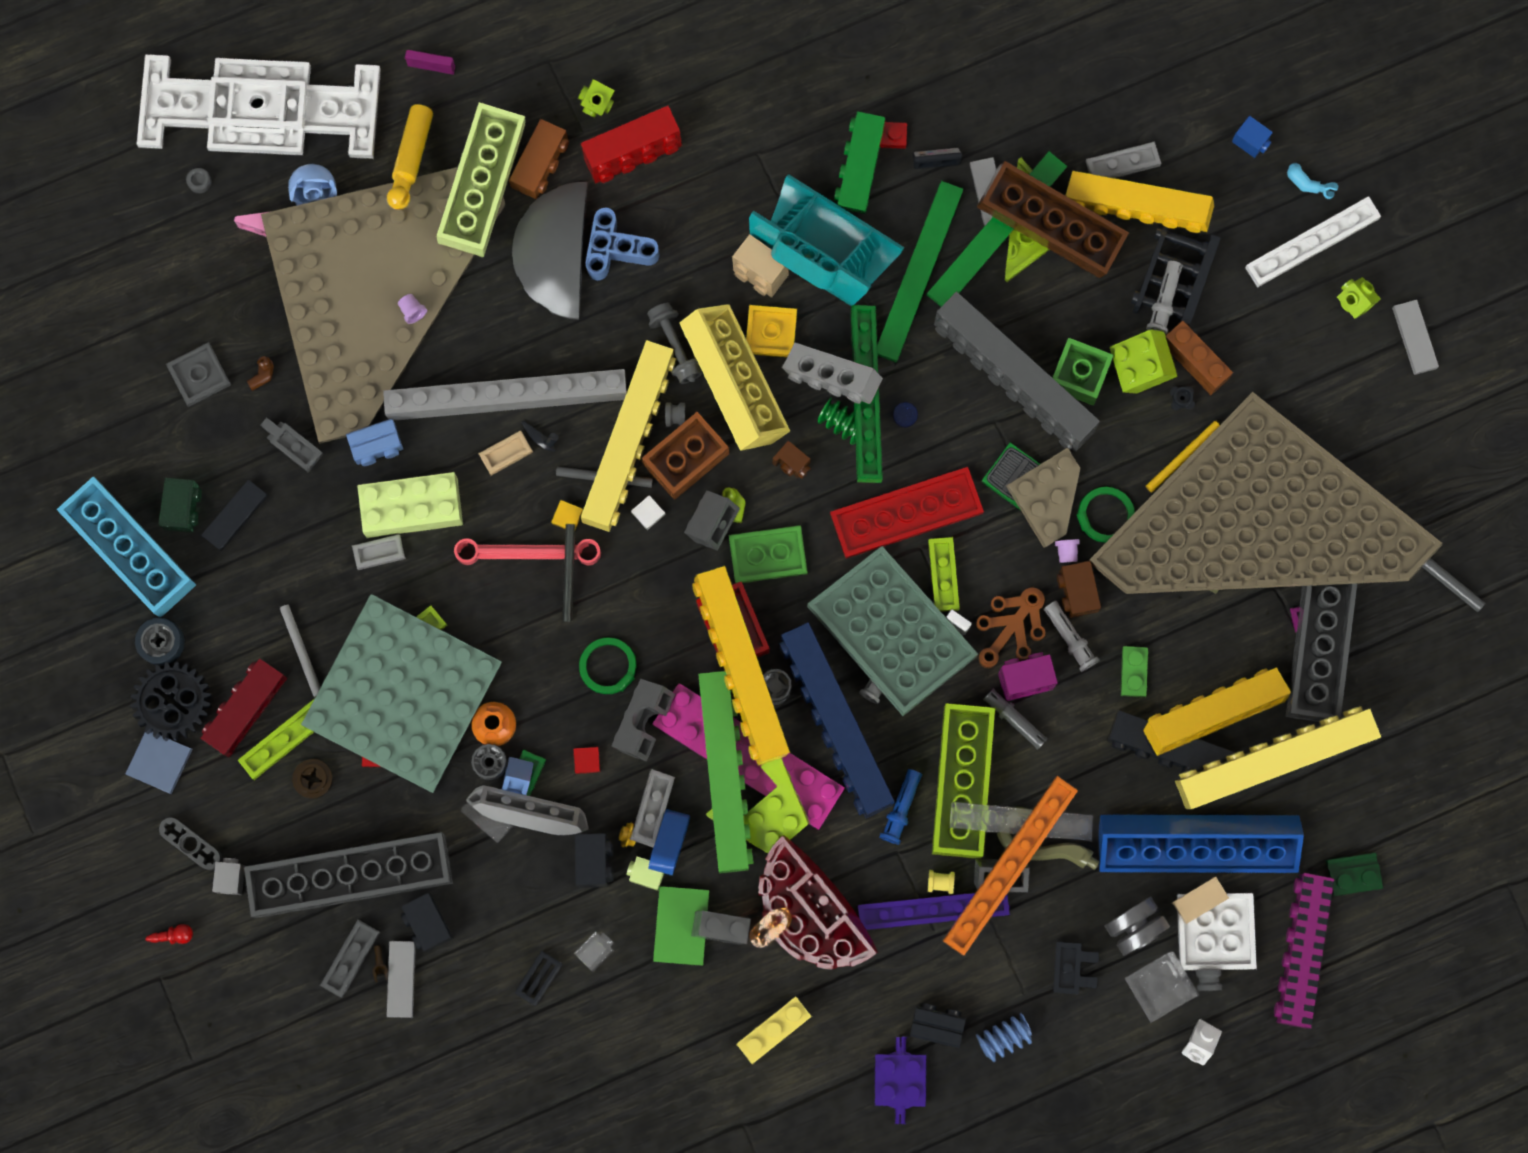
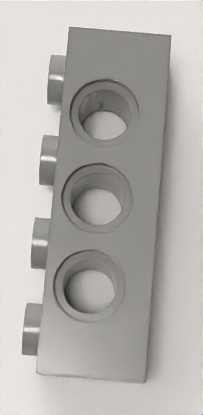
M794 343L782 367L789 374L788 378L796 383L801 384L804 381L816 390L824 388L834 396L840 397L842 394L858 404L861 401L870 404L883 379L874 368L798 343Z

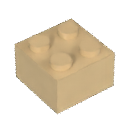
M749 234L732 257L734 275L743 282L749 281L754 285L753 288L761 295L765 296L767 294L773 297L788 277L789 269L773 259L771 256L772 249Z

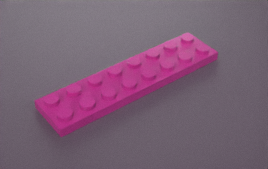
M679 683L673 691L676 695L667 715L659 714L652 725L707 759L701 697ZM733 717L734 726H739L740 741H735L736 751L741 750L743 765H738L739 775H744L746 785L766 797L777 785L761 768L762 765L758 766L756 760H752L748 746H751L748 736L744 737L740 726L741 722ZM789 753L786 757H783L784 765L791 776L792 784L796 793H798L810 822L809 825L819 830L845 787Z

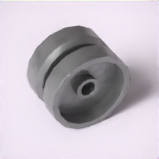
M1151 897L1105 925L1111 937H1116L1125 931L1128 933L1117 943V947L1123 956L1149 944L1158 938L1157 935L1170 927L1164 916H1157L1150 921L1146 919L1156 912L1158 908Z

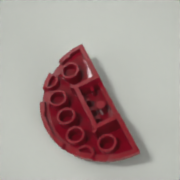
M785 835L781 836L765 858L767 863L759 879V895L762 896L764 907L762 915L775 940L796 959L806 960L816 964V967L824 969L852 967L877 954L878 951L866 928L838 888L797 845Z

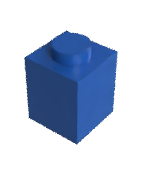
M1249 116L1235 134L1232 142L1255 158L1259 152L1264 154L1272 142L1269 138L1273 132Z

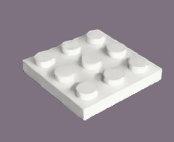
M1253 893L1227 894L1229 899L1187 924L1184 923L1178 913L1180 970L1257 969ZM1178 894L1177 899L1181 898L1186 894Z

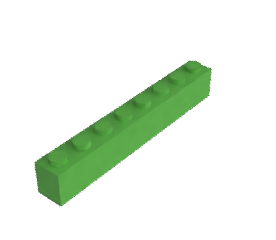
M725 671L699 674L719 873L749 870L748 864H753L752 849H747L746 839H750L749 824L744 825L743 815L748 814L747 800L741 799V790H745L744 775H739L738 765H743L741 750L736 751L735 742L740 741L739 726H734L733 716H738V714L735 712L731 702L730 692H732V689L728 690L725 684Z

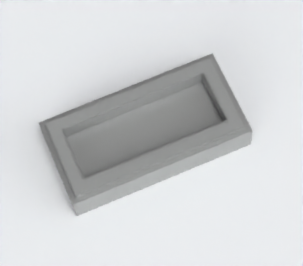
M400 534L352 546L358 570L406 559Z

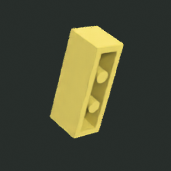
M795 997L738 1042L737 1045L753 1064L812 1016L798 998Z

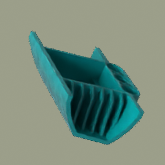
M789 174L785 178L771 221L755 211L749 217L750 235L772 249L771 256L774 260L816 287L830 292L850 306H853L869 291L871 284L904 249L897 242Z

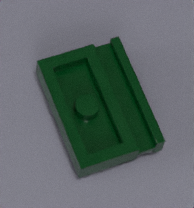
M1377 853L1326 861L1328 876L1334 879L1332 897L1383 889Z

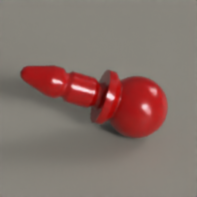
M180 924L175 928L169 927L168 931L153 933L147 936L145 940L153 943L169 941L171 944L176 942L186 944L191 941L193 930L187 924Z

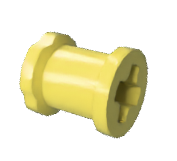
M929 870L928 892L940 890L953 894L955 873H934V870Z

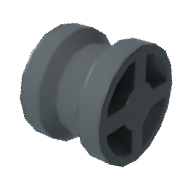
M671 402L666 403V427H671L673 424L680 426L686 421L685 402H680L678 405H673Z
M1196 970V976L1199 978L1197 991L1222 990V985L1219 983L1221 970Z

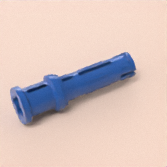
M912 769L907 770L893 811L887 815L888 822L879 838L900 845L901 840L899 838L904 826L908 824L907 814L923 775L920 772Z

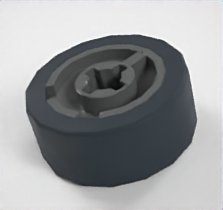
M165 618L147 620L136 633L135 646L137 652L144 660L154 665L164 666L165 662L171 664L180 657L184 650L185 639L183 632L175 623ZM163 638L165 641H162L160 647L157 646L156 640Z

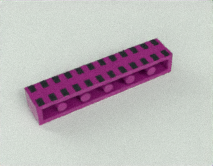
M1303 873L1300 874L1299 878L1295 879L1293 891L1297 893L1296 902H1292L1290 908V917L1293 918L1292 927H1288L1286 933V942H1289L1288 952H1284L1282 958V967H1285L1284 977H1280L1278 983V992H1281L1280 1002H1276L1274 1017H1277V1023L1306 1029L1311 1028L1333 890V878Z

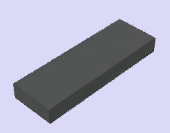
M357 920L320 986L343 998L379 936L380 931Z

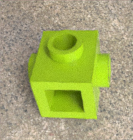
M592 79L589 87L584 86L578 99L582 100L580 105L584 107L583 112L594 118L597 114L600 116L604 112L608 114L614 102L611 100V97L615 90ZM595 95H598L600 98L598 104L592 102V98Z
M1363 277L1356 281L1353 279L1349 280L1341 287L1343 292L1337 296L1342 308L1350 312L1355 319L1365 314L1381 300L1374 291L1373 285Z

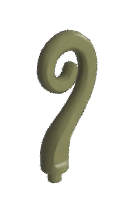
M1013 807L1006 810L998 819L997 836L1005 849L1013 839L1010 834L1011 823L1018 818L1027 819L1032 812L1030 809ZM1058 843L1039 847L1030 859L1032 861L1066 859L1083 869L1087 865L1094 870L1099 864V861L1092 857L1093 851L1075 843Z

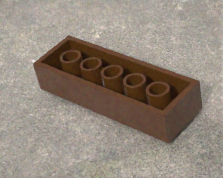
M1006 161L997 168L977 205V208L1098 278L1107 274L1129 234L1124 229Z

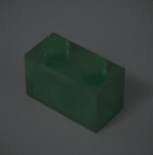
M165 478L159 526L162 529L193 533V527L197 526L198 523L196 505L197 502H200L202 495L201 488H199V485L194 480Z

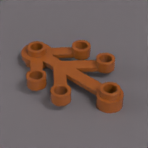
M1028 588L1022 592L1020 597L1004 599L1001 596H996L992 599L991 608L995 612H1001L1004 608L1020 607L1014 615L992 618L983 615L977 619L976 626L980 631L1006 626L992 646L980 652L978 660L982 667L992 668L997 664L999 659L998 653L1014 632L1017 644L1016 657L1019 660H1027L1029 658L1031 649L1027 646L1023 623L1028 613L1032 624L1031 638L1034 641H1041L1044 638L1045 629L1041 626L1039 610L1043 607L1045 599L1039 589ZM1031 595L1037 598V602L1034 604L1028 601V597ZM996 600H1000L1003 603L1001 608L994 606ZM982 619L987 620L988 626L981 627L979 621ZM1035 629L1041 630L1042 636L1035 637L1033 631ZM1022 648L1028 652V655L1025 657L1019 654V650ZM991 653L994 659L986 661L984 655Z

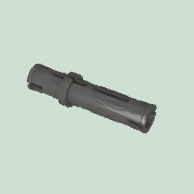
M994 688L983 699L992 708H995L1001 720L1004 718L1037 750L1048 739L1014 708L1015 705L1012 702L1009 704Z

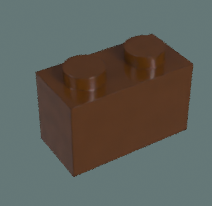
M1091 561L1062 566L1059 571L1060 574H1057V582L1059 588H1063L1065 597L1062 598L1064 612H1068L1070 618L1099 612L1101 606Z

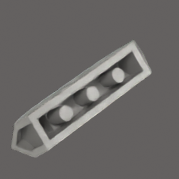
M484 785L475 788L466 799L479 813L502 823L555 835H572L589 829L585 813L580 808Z

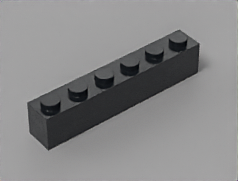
M1122 711L1116 713L1107 741L1112 743L1111 747L1121 751H1125L1126 748L1135 751L1134 755L1147 760L1149 757L1159 760L1158 764L1164 767L1172 768L1174 765L1182 768V773L1192 769L1200 772L1204 770L1202 765L1216 760H1220L1221 763L1226 762V756L1235 753L1196 739L1157 756L1143 731L1148 721ZM1251 787L1238 791L1236 793L1242 794L1243 791L1247 792L1251 790Z

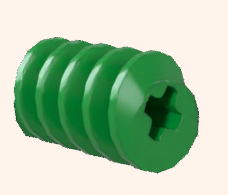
M831 397L820 412L818 423L822 424L827 420L826 429H831L835 426L834 434L837 435L843 431L842 439L846 440L851 436L850 444H856L854 411L851 414H847L849 406L846 405L839 409L841 401L838 400L832 404Z

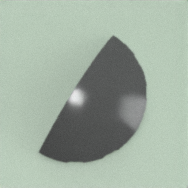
M588 182L565 184L536 199L520 219L512 245L515 272L529 297L535 303H540L549 309L552 314L575 320L580 318L582 256Z

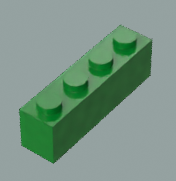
M857 112L856 118H851L849 131L853 132L851 141H846L844 155H848L846 164L841 165L839 178L843 179L841 188H836L834 201L838 202L837 205L844 210L866 214L885 125V117Z

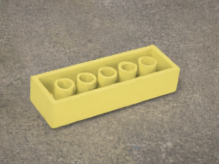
M730 305L699 308L682 320L680 325L684 335L692 348L694 356L703 371L704 377L714 394L715 400L740 451L771 445L790 432Z

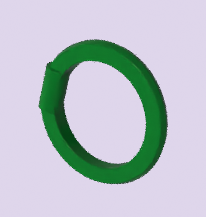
M1098 487L1088 492L1082 499L1077 514L1082 532L1102 543H1106L1114 534H1100L1091 527L1086 509L1093 498L1106 494L1120 499L1127 509V521L1135 513L1133 503L1129 497L1113 487Z
M612 637L597 639L585 648L580 657V676L586 686L597 693L615 694L620 691L623 692L635 679L637 669L635 654L630 646L620 639ZM605 645L620 648L625 652L629 661L627 674L613 686L598 685L590 679L587 673L589 656L595 649Z

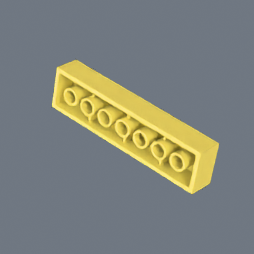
M1361 706L1344 711V717L1338 718V715L1319 721L1321 726L1316 728L1314 724L1296 730L1297 735L1291 736L1289 733L1273 738L1274 744L1260 743L1250 747V753L1245 755L1243 751H1239L1226 756V762L1221 763L1220 760H1216L1202 765L1204 770L1200 772L1192 769L1179 774L1181 779L1176 780L1175 783L1185 808L1194 809L1381 738L1371 710H1363Z

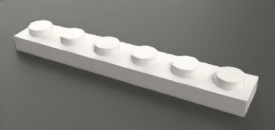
M1368 196L1247 264L1245 268L1258 288L1379 220L1381 215Z

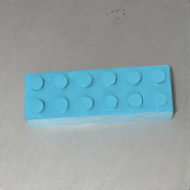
M95 477L87 481L57 509L159 618L196 586L191 578Z

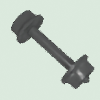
M670 303L656 305L648 311L649 327L653 329L662 326L672 349H674L680 365L675 367L671 373L678 378L681 384L694 382L703 372L696 358L688 360L670 323L678 317L679 313L673 310Z

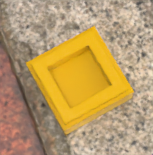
M560 500L552 519V524L564 529L566 524H575L576 530L583 509Z

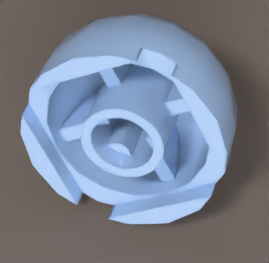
M306 164L297 168L289 179L291 202H296L297 205L337 196L336 182L333 175L327 168L317 164Z

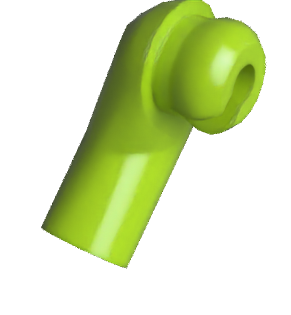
M725 488L722 496L730 499L740 508L733 522L741 523L745 499L735 488Z

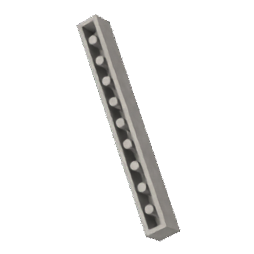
M620 369L383 391L384 408L388 420L393 419L394 421L618 401L625 399L627 382L625 370Z

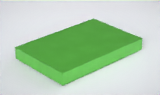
M801 525L729 535L735 584L738 582L746 583L807 574Z
M673 887L659 888L653 962L703 966L705 939L692 937L691 935L695 911H708L709 890Z

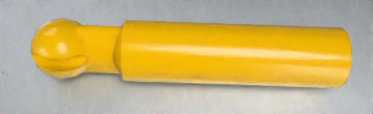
M413 105L410 108L392 174L394 183L387 194V202L396 210H402L408 206L410 202V187L415 183L433 117L432 110L424 105Z

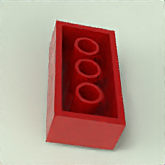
M665 106L581 143L584 160L595 184L598 182H608L614 178V175L621 172L623 174L629 173L636 168L635 166L642 163H652L658 156L665 153L666 155L673 154L682 146L680 130L669 106Z

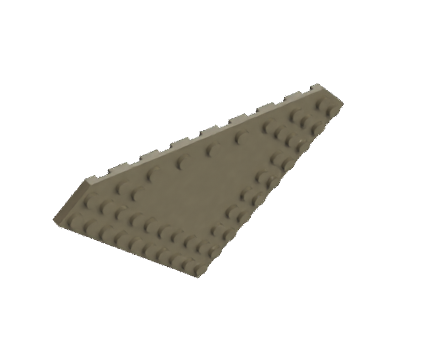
M458 167L416 177V181L411 185L409 191L410 202L402 210L392 208L387 202V194L393 187V183L261 214L319 444L345 438L347 433L371 425L374 417L384 404L383 391L392 390L395 383H397L409 360L423 341L428 329L439 315L444 303L458 284L463 272L474 258L475 254L441 245L437 242V233ZM503 197L497 213V217L499 214H501L502 210L505 207ZM407 294H413L420 305H424L427 309L425 316L413 324H407L404 320L405 315L398 306V301Z
M1252 392L1089 561H1091L1092 566L1126 594L1409 581L1442 546V542Z

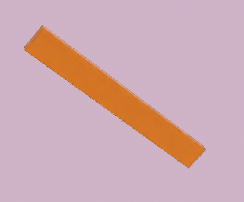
M1055 777L949 930L943 942L964 956L1078 790L1060 777Z

